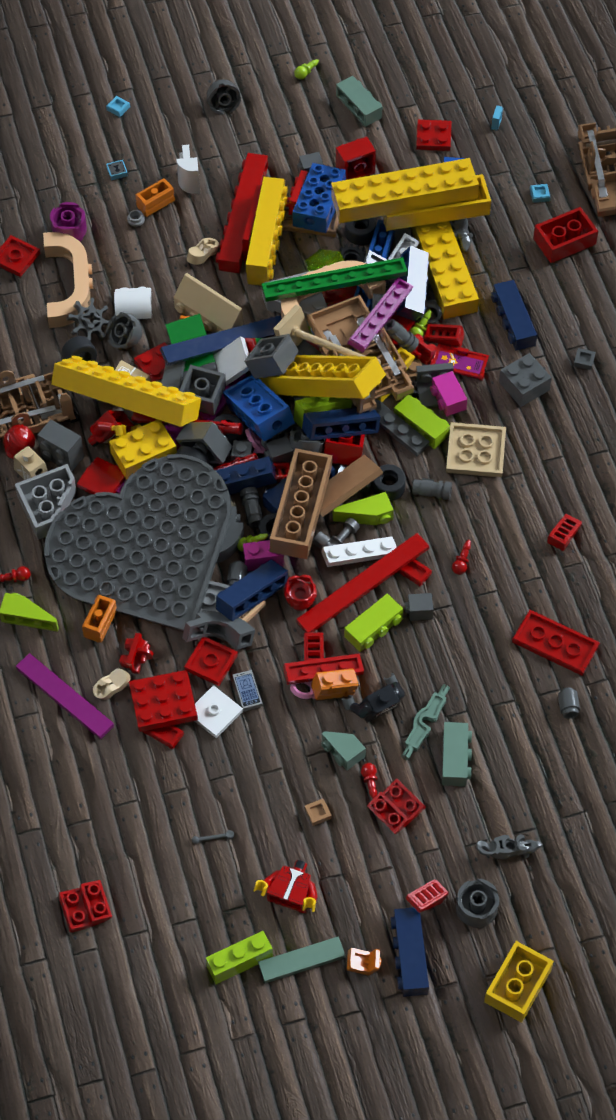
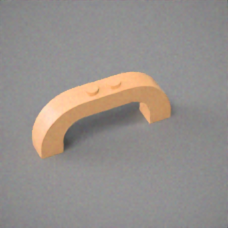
M47 232L43 233L46 258L64 257L70 260L74 267L75 289L73 294L64 301L47 303L49 328H56L75 322L67 320V316L69 314L78 315V310L73 306L76 301H79L83 307L89 306L90 289H93V279L89 278V275H92V264H88L86 250L79 240L68 234Z
M341 261L326 265L312 272H307L304 275L364 265L366 263ZM385 280L358 285L364 290L369 299L373 298V294H385ZM317 293L281 299V317L283 318L295 305L299 306L303 299Z

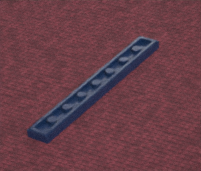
M279 315L163 346L160 352L168 366L219 352L240 336L243 338L274 337L276 335L273 328L282 320V317Z

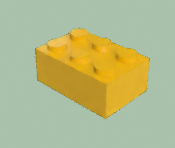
M158 419L128 432L127 435H122L109 441L111 455L126 480L132 473L134 474L144 463L154 458L158 459L177 453L174 441L161 420Z
M515 941L487 990L484 1002L522 1023L549 976L554 961Z

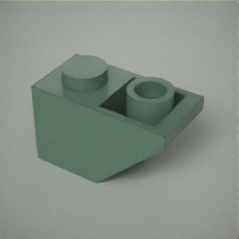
M327 731L322 733V747L326 752H331L335 762L340 767L343 766L346 770H349L366 757V748L354 734Z

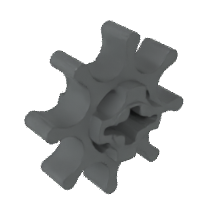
M90 298L88 307H83L79 301H76L73 306L78 310V315L69 314L67 316V320H73L77 323V328L73 329L71 334L75 335L78 331H82L91 340V334L95 333L99 336L100 340H103L106 334L102 332L101 326H107L109 321L103 319L102 313L106 312L108 306H104L101 310L96 309L93 305L94 298Z

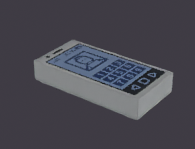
M252 670L233 674L234 684L243 712L262 707V701Z

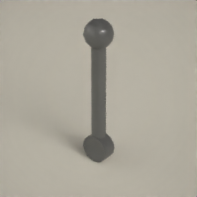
M228 830L224 834L205 837L194 836L191 841L193 844H198L200 841L225 837L232 839L234 832Z

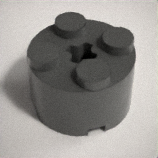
M484 879L465 882L458 891L456 914L461 921L479 929L490 924L495 919L499 906V895L496 887Z

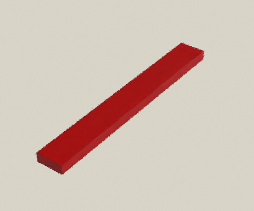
M416 533L296 619L297 623L306 633L316 631L429 550V545Z

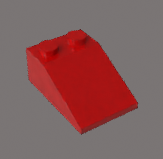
M365 434L326 439L324 454L332 455V464L338 463L349 466L362 456Z

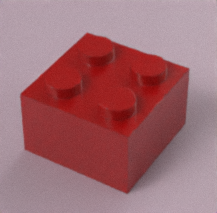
M367 136L336 147V168L346 170V180L375 174L376 150Z

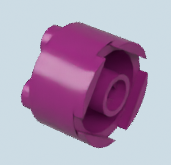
M64 202L59 204V207L56 209L55 207L50 213L52 232L68 234L81 242L87 232L85 211L74 202Z

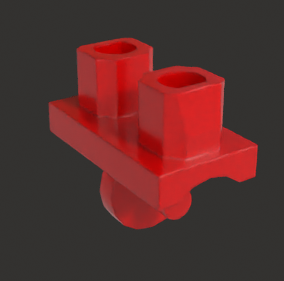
M416 334L414 336L419 339V344L410 353L417 359H420L425 365H429L437 347L434 344L427 345L420 334Z
M135 633L134 638L126 639L125 649L130 652L129 655H121L119 663L122 667L130 668L133 673L139 674L142 663L152 659L154 653L149 650L150 645L148 642L142 639V634Z

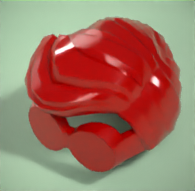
M23 424L14 425L4 436L6 456L13 460L14 456L27 446L31 449L35 446L34 434Z
M291 576L287 579L284 596L289 606L295 610L304 611L313 604L317 596V590L311 576Z

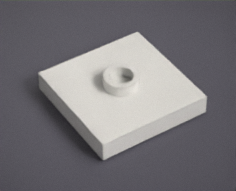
M213 685L195 703L198 720L195 722L217 738L243 712V708Z

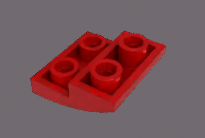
M97 457L85 470L76 487L93 495L98 492L117 493L119 486L126 478L118 466Z
M397 778L383 793L380 791L367 805L394 834H397L426 808Z
M101 880L80 884L79 888L59 892L58 897L70 933L98 925L112 918Z

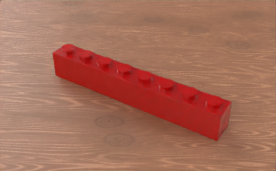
M247 153L246 159L242 161L243 171L239 173V185L235 187L234 195L236 197L235 199L232 198V211L228 212V225L224 226V239L220 241L221 251L217 252L216 263L219 264L220 271L240 274L243 263L242 237L256 186H262L263 177H266L268 170L267 155Z

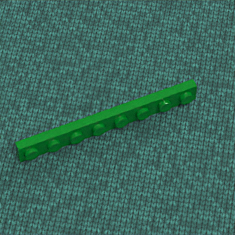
M402 257L262 283V290L265 301L269 302L407 276L408 271Z

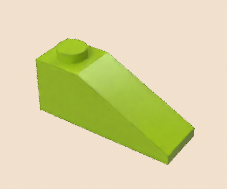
M386 492L336 507L332 510V519L337 522H345L348 518H353L358 524H386L393 520L394 510Z
M5 593L0 608L1 622L58 632L59 627L55 617L25 596L18 593Z

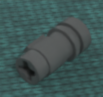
M394 319L388 320L384 326L388 335L408 352L414 351L419 344V339Z
M422 478V480L414 479L412 494L437 497V499L443 498V500L450 501L452 482H434L433 479Z
M247 487L239 492L242 505L245 507L249 527L257 528L260 520L263 518L259 504L260 497L256 487Z

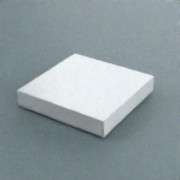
M241 336L214 354L218 372L225 374L226 386L249 371L244 362L249 352L245 338Z

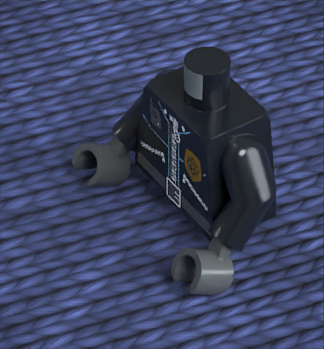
M391 673V677L383 678L387 686L366 696L360 704L355 703L352 695H349L348 699L342 698V703L345 710H351L369 723L398 708L400 700L405 696V692L398 683L394 673Z

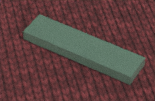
M338 936L259 961L258 965L264 982L268 983L345 958V953Z

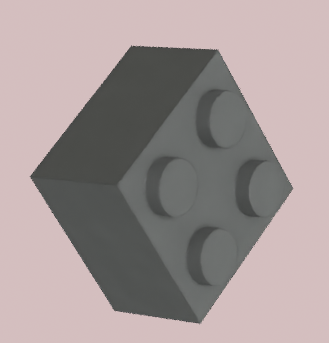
M289 334L263 338L259 340L244 362L255 379L274 375L280 376L287 371L286 369L294 361L299 350Z
M530 353L500 370L499 383L520 407L550 390L552 377Z
M190 365L179 391L194 393L196 397L201 398L199 412L215 415L223 391L226 388V377L224 373Z
M50 420L37 435L41 456L46 461H52L57 464L58 467L68 464L72 472L84 458L81 436L53 420Z
M190 422L183 426L176 438L181 446L192 447L205 454L209 458V464H223L233 447L227 437L221 433L218 426L213 422Z

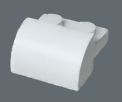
M182 145L183 152L179 153L180 159H176L178 184L187 193L200 194L197 157L190 158L189 145Z
M124 287L115 289L114 303L116 316L123 312L133 315L137 319L151 318V288L138 287L128 289Z

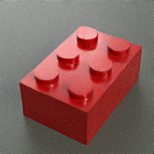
M578 207L535 225L533 239L549 262L553 263L596 245L598 230L583 209Z

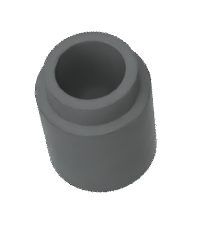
M234 561L229 564L228 585L231 586L234 582H238L247 575L248 566L244 562Z
M572 688L562 689L558 693L560 713L566 719L575 718L579 715L580 711L578 692Z

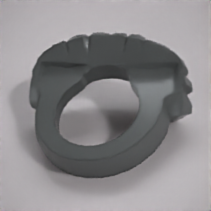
M428 299L425 301V307L435 309L438 314L436 319L428 320L427 324H434L441 318L442 310L438 306L437 300Z

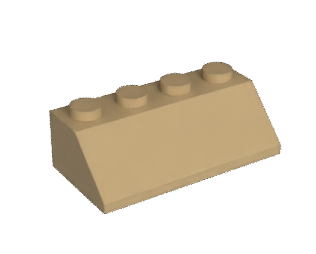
M186 273L174 296V306L179 313H183L186 316L200 314L205 330L212 333L243 325L241 307L190 274Z

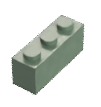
M354 76L336 84V96L365 127L382 118V104L376 101L371 92L367 91Z
M444 722L442 785L466 787L467 779H471V767H468V761H471L472 749H468V743H472V731H468V723Z

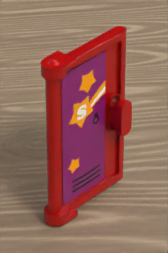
M438 344L430 365L453 363V373L478 378L483 381L489 355L469 351L466 348H455Z

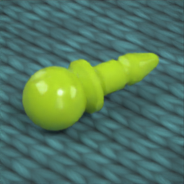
M312 60L308 64L304 63L298 66L294 71L295 77L300 80L305 79L311 73V69L318 64L319 60Z
M428 310L420 322L415 323V327L410 329L413 335L420 334L423 337V331H426L424 326L431 317V310Z
M268 534L242 537L237 547L243 552L244 543L264 541Z

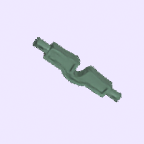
M443 684L438 693L434 692L427 706L416 714L413 729L405 741L406 749L401 755L403 759L409 760L412 752H417L423 741L430 734L431 728L422 721H437L446 703L445 696L450 690L449 686Z

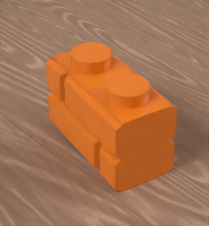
M165 178L135 194L137 208L145 217L175 201L174 188Z
M97 595L94 601L95 604L92 605L82 625V630L85 638L102 643L116 614L117 607L114 599Z
M354 669L317 672L311 682L316 700L353 696L359 686Z

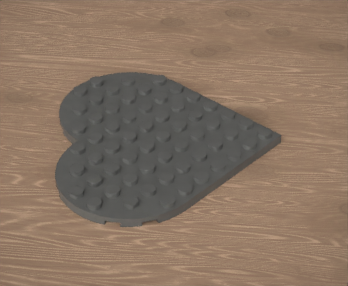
M171 454L158 459L154 458L144 463L139 470L130 475L120 494L98 492L94 495L82 496L58 513L50 525L45 540L44 554L49 574L64 593L77 601L93 605L97 595H102L116 601V612L184 631L185 623L195 620L196 613H199L229 527L232 511L231 498L227 486L212 466L196 457Z

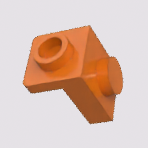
M355 948L348 950L347 971L371 975L379 970L381 966L380 950L374 949L371 952Z

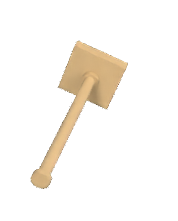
M295 305L273 328L276 336L289 334L296 347L303 340H307L329 350H336L337 353L344 356H365L309 334L310 331L301 306Z

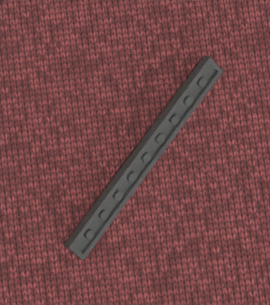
M303 340L297 346L299 350L297 355H323L306 340ZM375 399L377 405L375 410L381 416L379 426L417 457L429 446L430 441L381 401Z

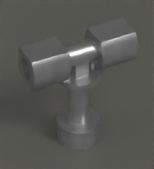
M348 518L343 523L344 529L337 537L332 536L330 538L320 531L315 536L313 544L320 549L326 546L344 544V539L350 533L355 534L360 526L356 520Z

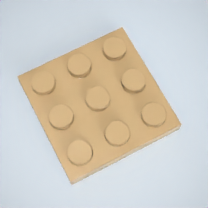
M451 422L446 473L502 477L506 427Z

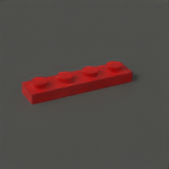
M360 654L284 663L283 665L287 685L311 682L317 672L354 669L356 675H363L364 673Z

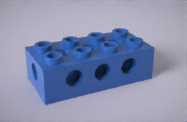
M312 163L297 203L292 211L294 227L327 233L335 213L331 197V183L346 180L345 169Z
M253 375L223 391L228 408L263 441L272 438L295 423L290 407L259 378L255 379Z

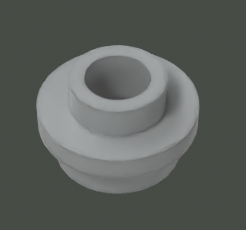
M132 210L127 216V221L131 226H140L144 223L145 217L141 211Z

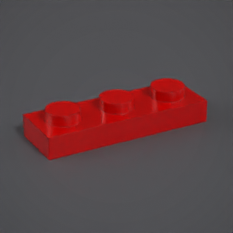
M301 170L299 177L296 176L294 187L292 186L290 197H288L286 207H289L288 215H292L308 171Z

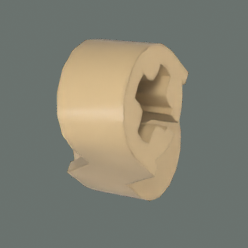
M213 238L202 239L195 247L189 248L186 257L187 261L194 265L203 264L210 256L217 253L219 242Z
M115 669L94 685V695L99 699L108 700L129 684V673L123 669Z

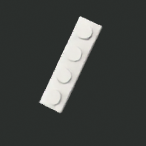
M393 537L326 546L322 548L321 553L327 567L381 559L397 547Z

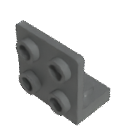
M453 363L416 366L415 379L419 401L426 408L438 407V400L436 396L432 395L430 390L432 378L453 371Z

